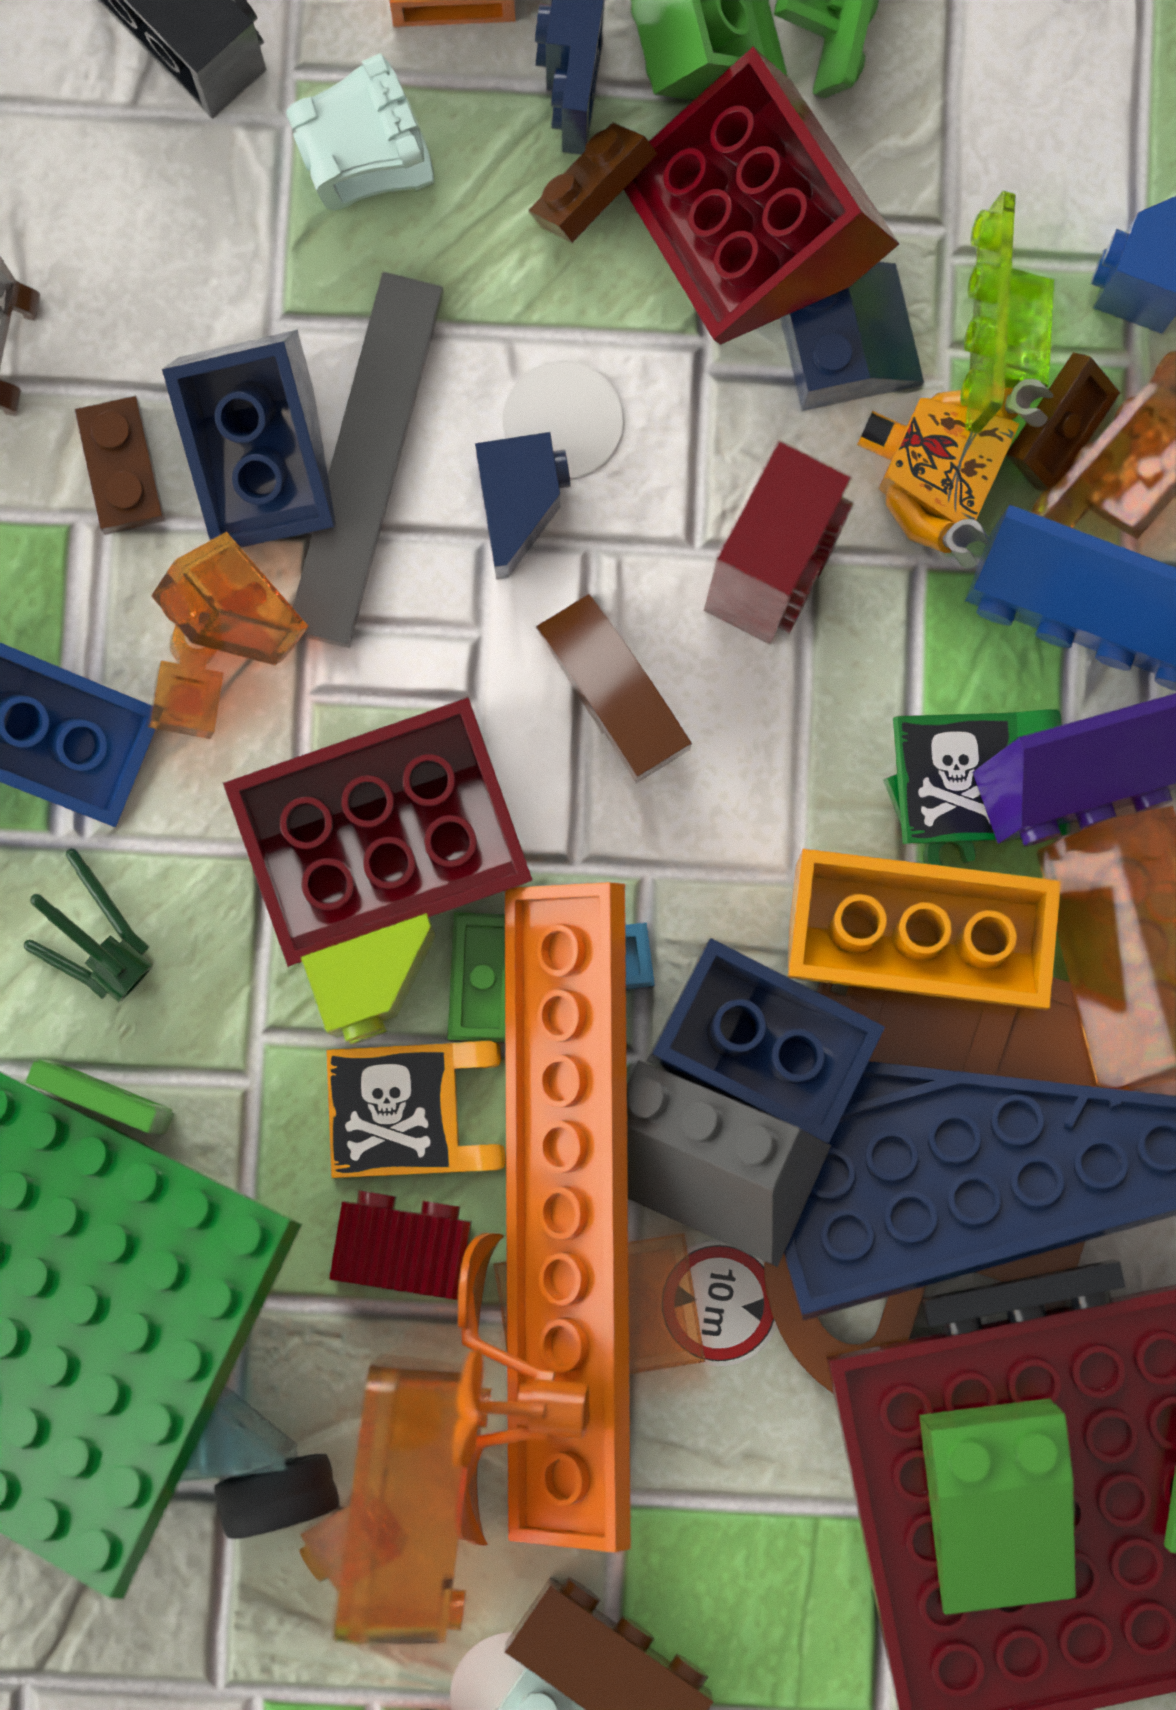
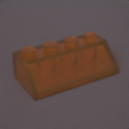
M1173 806L1109 818L1037 851L1043 879L1061 881L1057 934L1098 1087L1130 1090L1176 1080V815Z

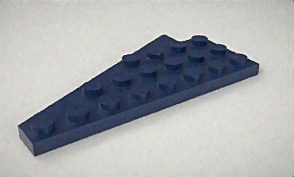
M868 1061L828 1143L831 1147L784 1251V1257L802 1318L807 1320L1176 1216V1096Z

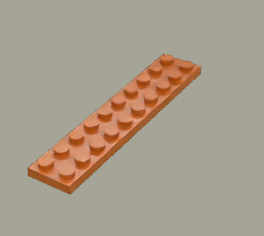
M604 882L514 887L505 890L507 1353L538 1368L555 1370L554 1381L589 1384L590 1397L587 1425L583 1439L549 1435L548 1440L529 1439L508 1443V1541L616 1553L631 1549L625 883ZM507 1367V1402L517 1403L520 1385H533L534 1379ZM508 1415V1430L528 1427V1425L516 1424V1416Z

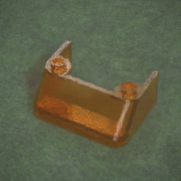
M381 1353L369 1366L335 1616L333 1640L336 1642L359 1645L446 1644L449 1630L461 1631L466 1590L454 1589V1573L468 1466L465 1468L454 1467L452 1462L453 1431L455 1423L459 1418L456 1402L458 1385L464 1367L462 1363ZM482 1387L480 1400L490 1401L492 1388ZM479 1414L480 1420L477 1423V1427L487 1428L489 1414Z

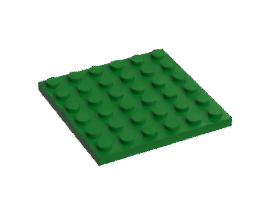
M0 1071V1533L107 1598L123 1600L302 1224Z

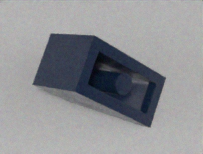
M550 432L475 443L496 580L509 578L560 509V488L571 487L565 449L553 451Z

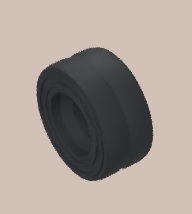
M311 1454L273 1463L234 1475L214 1485V1494L217 1506L221 1511L223 1530L229 1539L247 1538L288 1528L324 1516L340 1506V1498L336 1484L333 1481V1471L327 1454Z

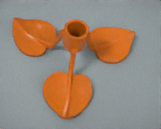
M483 1233L476 1236L470 1242L463 1256L458 1284V1327L461 1328L462 1345L473 1351H470L467 1355L457 1391L456 1408L459 1418L455 1423L453 1431L452 1462L454 1467H459L453 1499V1528L457 1539L481 1546L488 1545L482 1530L477 1492V1468L484 1448L529 1439L548 1440L549 1435L583 1439L587 1425L590 1397L589 1384L554 1381L555 1370L538 1368L484 1342L479 1337L478 1330L486 1272L494 1249L504 1237V1235L498 1233ZM483 1355L534 1379L533 1385H520L517 1403L480 1400L484 1367ZM479 1414L515 1415L516 1424L528 1425V1427L481 1435V1428L477 1427V1423L480 1420Z

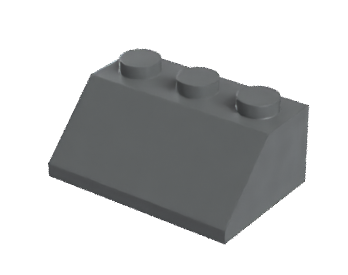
M638 1060L627 1084L628 1199L778 1267L831 1146L798 1127Z

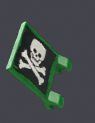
M1044 709L1010 713L894 717L893 729L903 845L997 841L972 772L1017 738L1061 726L1060 711L1057 709ZM1070 823L1058 826L1061 832L1059 836L1070 834Z

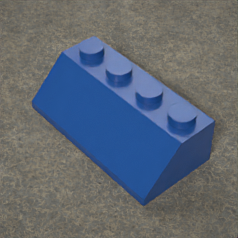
M1009 505L989 535L991 544L985 546L965 601L978 606L976 613L989 621L1009 626L1016 620L1037 628L1035 635L1049 644L1071 648L1072 644L1076 643L1097 651L1095 659L1107 666L1129 671L1132 665L1155 673L1154 681L1157 684L1176 691V567Z

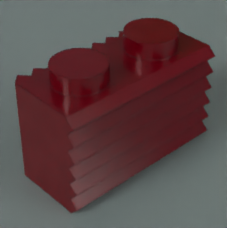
M361 1190L358 1191L357 1203L342 1201L329 1280L458 1300L460 1269L464 1253L469 1244L472 1221L459 1219L460 1206L422 1201L420 1213L395 1209L397 1196Z

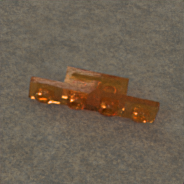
M1171 351L1165 355L1158 364L1154 376L1136 396L1130 397L1122 403L1115 414L1114 421L1095 442L1088 443L1081 449L1074 460L1073 467L1054 488L1047 489L1039 496L1033 506L1032 513L1073 528L1090 509L1135 539H1138L1176 496V351Z

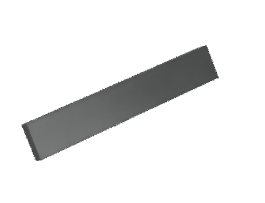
M382 271L328 473L336 525L332 528L312 533L287 626V631L290 634L350 648L444 294L443 286Z

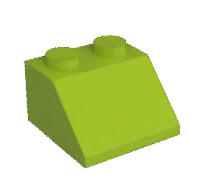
M426 913L301 957L326 1033L335 1038L344 1036L345 1041L350 1042V1045L387 1032L384 1021L397 1017L436 937Z

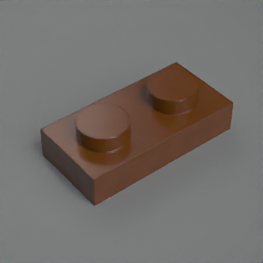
M612 122L606 129L598 132L588 141L585 151L563 174L556 176L545 186L542 196L528 211L541 228L573 243L657 155V152L644 135Z
M1075 352L1071 354L1048 389L1053 394V397L1049 399L1043 397L1036 407L1048 417L1046 423L1039 427L1026 423L1006 453V456L1035 489L1053 495L1120 394L1119 390L1092 357Z
M131 396L75 409L99 525L104 535L166 521L138 398Z

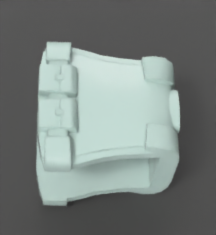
M381 53L363 60V65L331 88L313 97L303 98L294 102L286 111L307 170H311L310 176L317 194L327 209L340 210L370 196L408 189L418 191L434 184L431 157L416 118L396 73Z

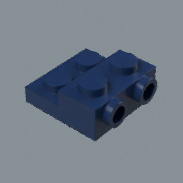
M552 0L551 5H539L535 32V43H538L536 66L546 68V90L552 91L551 107H553L551 129L562 130V152L581 155L589 141L604 36L605 0Z

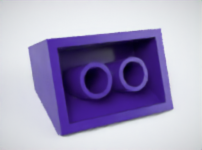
M1176 693L1019 737L972 773L997 843L1000 844L1021 837L1024 847H1028L1059 836L1061 834L1059 825L1078 821L1080 830H1086L1116 819L1115 809L1133 804L1136 814H1140L1172 802L1173 799L1170 791L1176 788Z

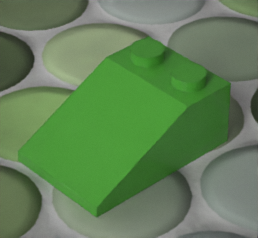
M1042 1399L919 1415L943 1613L946 1615L1076 1598L1073 1477L1065 1413L1051 1399Z

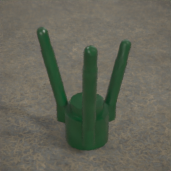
M70 848L66 851V858L122 941L119 943L110 935L99 945L40 894H34L30 898L31 904L90 955L85 964L93 972L34 940H26L23 947L26 951L42 959L47 964L87 985L101 999H104L109 994L119 1003L134 990L152 969L153 964L143 956L150 946L134 933L78 851Z

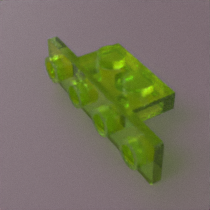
M1004 190L988 210L982 209L978 213L971 232V245L977 247L976 265L969 278L967 295L974 302L973 317L968 324L964 337V350L970 352L969 372L962 385L960 402L962 406L967 407L966 431L977 434L982 431L1002 407L1005 387L1014 388L1025 379H1036L1046 388L1049 386L1054 279L1012 268L1016 194Z

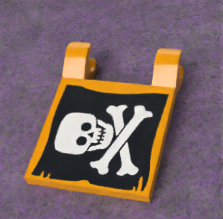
M492 1041L326 1050L331 1178L501 1170L505 1167V1149L500 1144L459 1146L456 1069L498 1067L501 1063V1048L498 1043Z

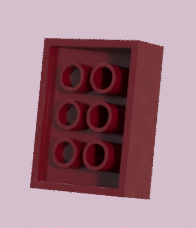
M754 46L649 140L657 155L624 189L711 337L720 345L852 286L899 245V242L793 82Z
M469 697L223 783L287 967L301 963V957L425 913L429 918L533 881Z

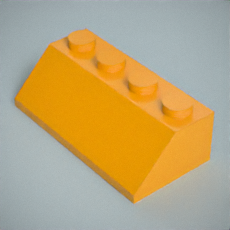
M802 849L795 867L789 921L788 978L1048 1010L1051 999L1061 881Z

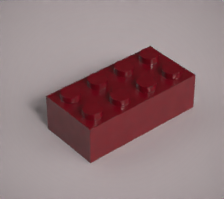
M779 440L717 557L704 611L770 645L778 629L790 634L807 602L816 578L819 579L836 546L835 544L854 505L853 501L844 497L852 477Z

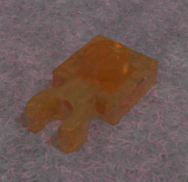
M178 621L169 641L171 654L177 660V663L161 660L157 667L148 727L211 739L215 732L224 672L206 669V665L214 658L220 646V631L218 628L211 627L206 638V646L195 649L190 647L185 641L186 622Z

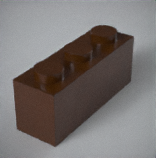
M550 1576L505 1644V1653L585 1710H709L714 1702L711 1690L704 1686V1683L709 1678L704 1671L679 1654H676L672 1661L663 1657L649 1647L655 1638L648 1631L622 1615L618 1623L611 1620L596 1609L601 1601L600 1598L570 1577L562 1585Z

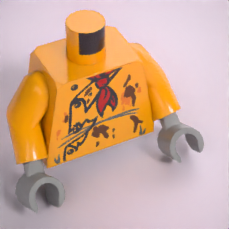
M1025 379L1014 388L979 387L940 392L931 399L920 398L907 426L872 411L857 445L891 460L879 490L886 495L887 508L909 540L943 553L952 552L959 564L964 568L971 569L976 566L977 560L965 547L975 541L983 542L986 545L991 544L990 538L976 519L1020 425L1012 421V419H1015L1019 414L1029 425L1034 427L1042 426L1047 421L1048 417L1040 409L1029 408L1030 404L1039 397L1048 399L1053 397V394L1039 380Z

